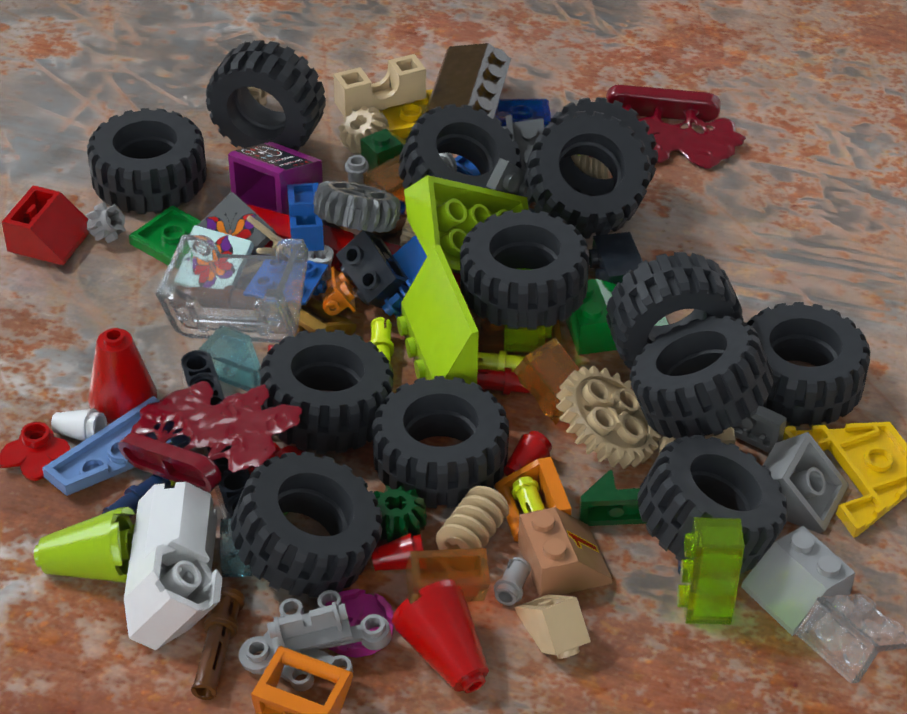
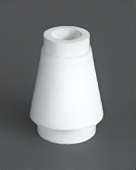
M94 408L62 413L56 412L51 421V428L54 433H60L61 435L81 441L88 439L107 426L106 416Z

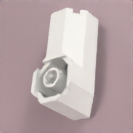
M176 482L175 488L164 489L165 484H154L138 501L124 593V605L129 639L154 650L159 649L190 630L220 602L222 576L217 569L212 572L218 515L216 509H213L212 495L188 482Z

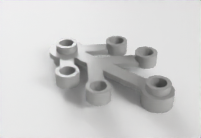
M333 590L324 591L318 597L319 608L325 607L324 605L329 601H335L336 605L342 604L340 595ZM296 598L284 600L279 607L281 614L279 618L290 616L286 613L291 609H297V612L294 614H305L302 603ZM371 614L366 616L360 625L350 627L353 638L300 651L299 653L337 667L345 666L347 667L345 670L353 672V667L348 657L344 655L333 657L322 651V649L360 641L369 650L383 649L391 641L390 626L384 617ZM373 627H379L375 631H369ZM268 631L264 636H255L248 639L239 650V660L243 668L258 675L264 673L274 655L272 639H270ZM258 651H263V652H262L261 654H259V655H253L254 653H256V652H258ZM284 665L280 677L289 681L293 689L296 691H306L314 684V676L312 674ZM298 675H308L304 680H295Z

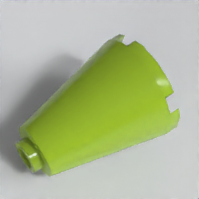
M129 507L117 508L41 537L39 544L34 548V560L37 567H41L45 574L126 583L135 524L132 525L129 516L135 515L134 511Z

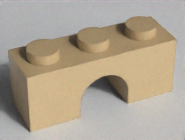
M415 54L388 60V70L385 77L373 84L361 67L333 74L334 101L344 117L350 116L352 109L359 111L363 105L367 108L374 106L378 110H385L389 107L408 104L426 98V68Z

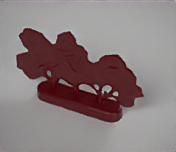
M614 85L607 90L606 98L608 103L613 104L615 100L623 103L622 108L628 111L632 108L638 113V116H645L638 120L640 122L645 120L650 127L647 132L648 135L653 134L657 144L653 150L658 152L657 163L668 160L671 151L679 150L691 163L705 169H710L718 165L721 160L735 155V147L742 145L746 139L745 136L736 132L733 121L727 118L716 119L721 111V101L718 96L712 93L630 85ZM661 118L685 121L679 124H667ZM692 123H695V126L701 125L705 132L702 134L697 133L692 128ZM684 124H688V128L682 129L681 127ZM707 125L713 126L714 129L709 130Z
M201 381L186 389L169 393L159 402L148 403L145 407L139 410L141 418L132 426L131 433L118 443V448L123 457L140 470L174 482H188L210 493L222 480L221 472L213 462L214 460L228 459L229 470L233 473L245 470L251 466L259 467L276 451L271 437L274 434L283 433L289 428L298 425L302 408L282 404L261 410V406L269 397L265 384L252 388L244 394L236 393L227 396L220 404L210 405L214 390L209 382ZM173 421V429L169 433L166 430L163 431L166 423ZM161 423L158 430L154 429L157 424ZM182 429L181 432L173 434L175 430ZM154 432L157 440L144 435ZM180 435H186L191 438L190 443L184 449L166 443L170 438ZM227 446H232L229 450L222 452ZM196 447L212 448L207 457L190 451Z

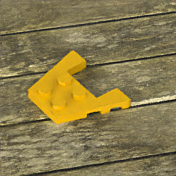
M891 422L850 423L841 429H828L826 425H812L811 430L796 431L795 426L785 427L783 440L809 432L823 451L828 449L863 495V497L838 505L836 515L853 538L862 534L907 497V443Z

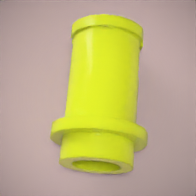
M525 476L513 483L512 496L519 501L523 513L545 509L538 492L540 486L536 480H533L530 476Z

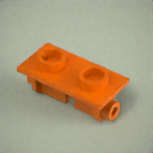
M333 266L331 267L332 277L326 281V292L322 293L323 310L326 314L334 316L349 307L354 313L356 311L354 300L356 294L353 291L355 285L343 272L339 273Z

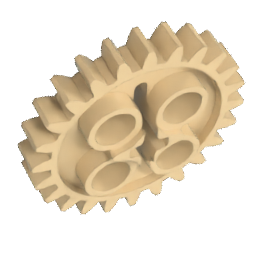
M583 366L579 371L574 370L560 385L561 391L556 395L560 403L556 408L565 412L560 417V421L570 424L566 432L575 433L578 436L575 440L577 445L582 443L587 445L586 453L588 455L592 451L596 452L599 462L608 458L611 467H614L619 462L623 469H626L630 464L635 468L640 463H644L659 447L656 442L661 438V435L648 425L636 395L630 389L631 381L628 380L622 383L619 373L611 377L607 368L599 372L596 366H592L589 370Z

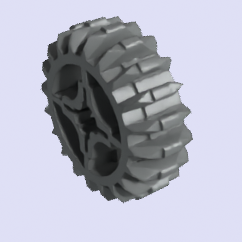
M333 180L320 183L313 200L314 213L318 217L326 220L328 223L359 231H376L379 233L391 231L396 228L401 212L400 200L393 194L387 193L385 190H379L376 187L366 186L365 184L361 185L355 182Z

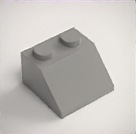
M809 432L775 443L763 466L765 465L771 471L772 479L777 480L782 487L781 494H785L787 501V521L804 526L817 533L825 532L849 484Z
M801 526L772 544L744 579L741 588L793 636L849 602L855 572L807 528Z

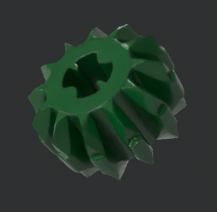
M387 485L384 493L374 491L378 501L377 507H380L383 519L381 523L382 533L379 541L387 539V542H391L409 533L412 536L419 535L422 530H425L427 524L426 504L424 503V498L418 497L416 489L406 492L403 485L393 490Z

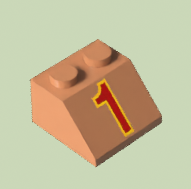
M556 507L519 514L518 546L523 558L531 565L530 575L539 597L548 594L562 595L612 584V577L587 524Z

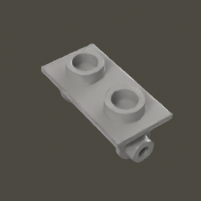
M332 602V605L310 610L309 613L303 615L298 613L279 619L277 616L274 617L273 622L267 623L274 654L279 646L300 652L353 638L344 603L336 605V602Z

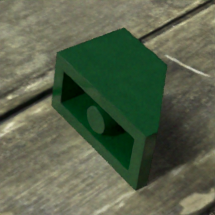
M387 129L377 131L360 139L361 156L369 164L367 173L377 183L399 174V158L406 143L405 139Z

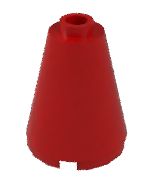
M110 328L102 332L97 338L88 395L89 408H94L98 412L103 413L106 416L107 423L111 424L152 396L156 398L158 396L156 386L131 334L119 328Z
M451 579L437 581L421 588L418 591L422 597L412 604L407 598L393 613L391 621L396 631L455 691L472 693L485 684V677L489 669L463 589Z

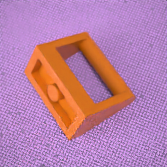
M551 457L536 459L495 484L496 491L503 495L509 505V514L506 520L515 542H518L520 513L512 496V485L521 477L530 476L539 483V494L545 509L556 507L571 515L572 508Z
M279 646L251 693L255 714H340L353 679V672ZM284 665L336 683L324 706L276 688Z

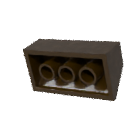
M489 43L450 46L445 53L425 113L439 106L443 109L445 105L456 104V107L469 105L472 106L473 110L479 111V109L488 112L487 116L493 119L512 58L507 56L503 50L495 48Z

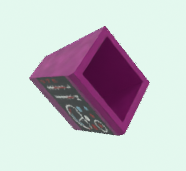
M274 142L231 151L228 154L231 191L245 204L289 215L287 184L323 183L322 160Z

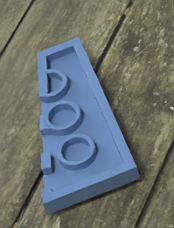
M152 396L42 468L44 478L68 496L135 468L123 457L118 448V443L131 433L132 426L141 418L139 410L148 403L159 402L160 400ZM167 422L163 431L166 430L169 433L174 427V422ZM161 423L157 424L154 429L158 430ZM182 429L175 430L173 434L181 432ZM154 432L144 435L157 440ZM180 435L170 438L166 443L182 448L190 443L191 438L186 435Z

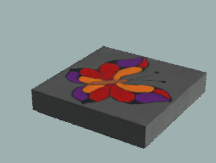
M232 191L197 225L252 241L254 248L248 262L257 254V248H263L271 240L247 221L249 215L277 234L273 228Z

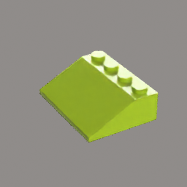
M429 175L404 190L407 220L426 255L428 256L434 245H440L451 271L455 273H460V251L463 240L480 221L485 223L487 217L494 214L501 216L505 211L513 210V213H518L522 210H529L527 197Z
M434 245L401 302V316L397 317L398 331L400 336L406 337L405 344L408 357H414L415 359L414 368L417 379L425 377L426 380H432L435 376H444L445 379L453 380L456 377L464 379L467 384L472 382L477 384L479 331L441 246Z

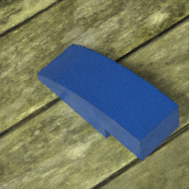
M318 183L287 184L292 252L324 250L322 219L314 213L313 204Z

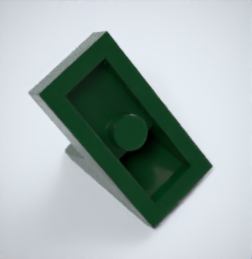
M609 470L580 497L579 520L588 526L647 524V522H642L639 513L637 498L640 488L616 489L613 471Z

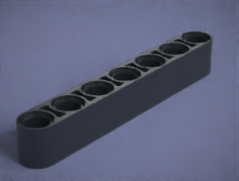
M201 350L186 353L181 359L184 389L201 381L209 382L214 390L210 405L220 404L225 397L210 354ZM227 446L222 452L229 450L232 446ZM203 447V448H202V449H203V452H204V455H205L206 457L208 456V454H209V452H210V450H211L212 448H210V447ZM223 458L213 461L222 475V480L215 487V491L228 534L231 537L233 533L231 530V518L250 474L248 468L233 473L229 470L228 459Z

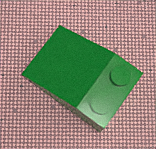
M588 279L587 295L583 300V304L565 320L578 355L617 350L606 319L608 313L606 309L609 298L613 297L612 291L617 284L599 279ZM663 317L654 326L669 324L666 317Z

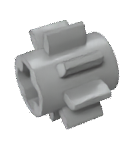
M102 202L94 206V211L86 214L88 218L87 230L95 237L96 241L105 238L107 243L118 239L119 234L126 231L123 227L125 216L115 204L107 208L106 204Z

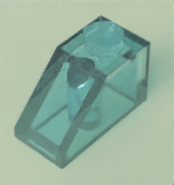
M220 325L199 348V350L210 354L219 381L245 391L260 386L261 366L250 335Z

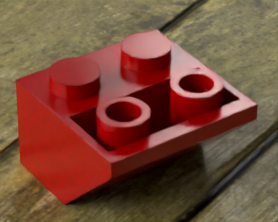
M33 185L2 221L7 252L64 266L90 233L87 230L88 218L61 192Z

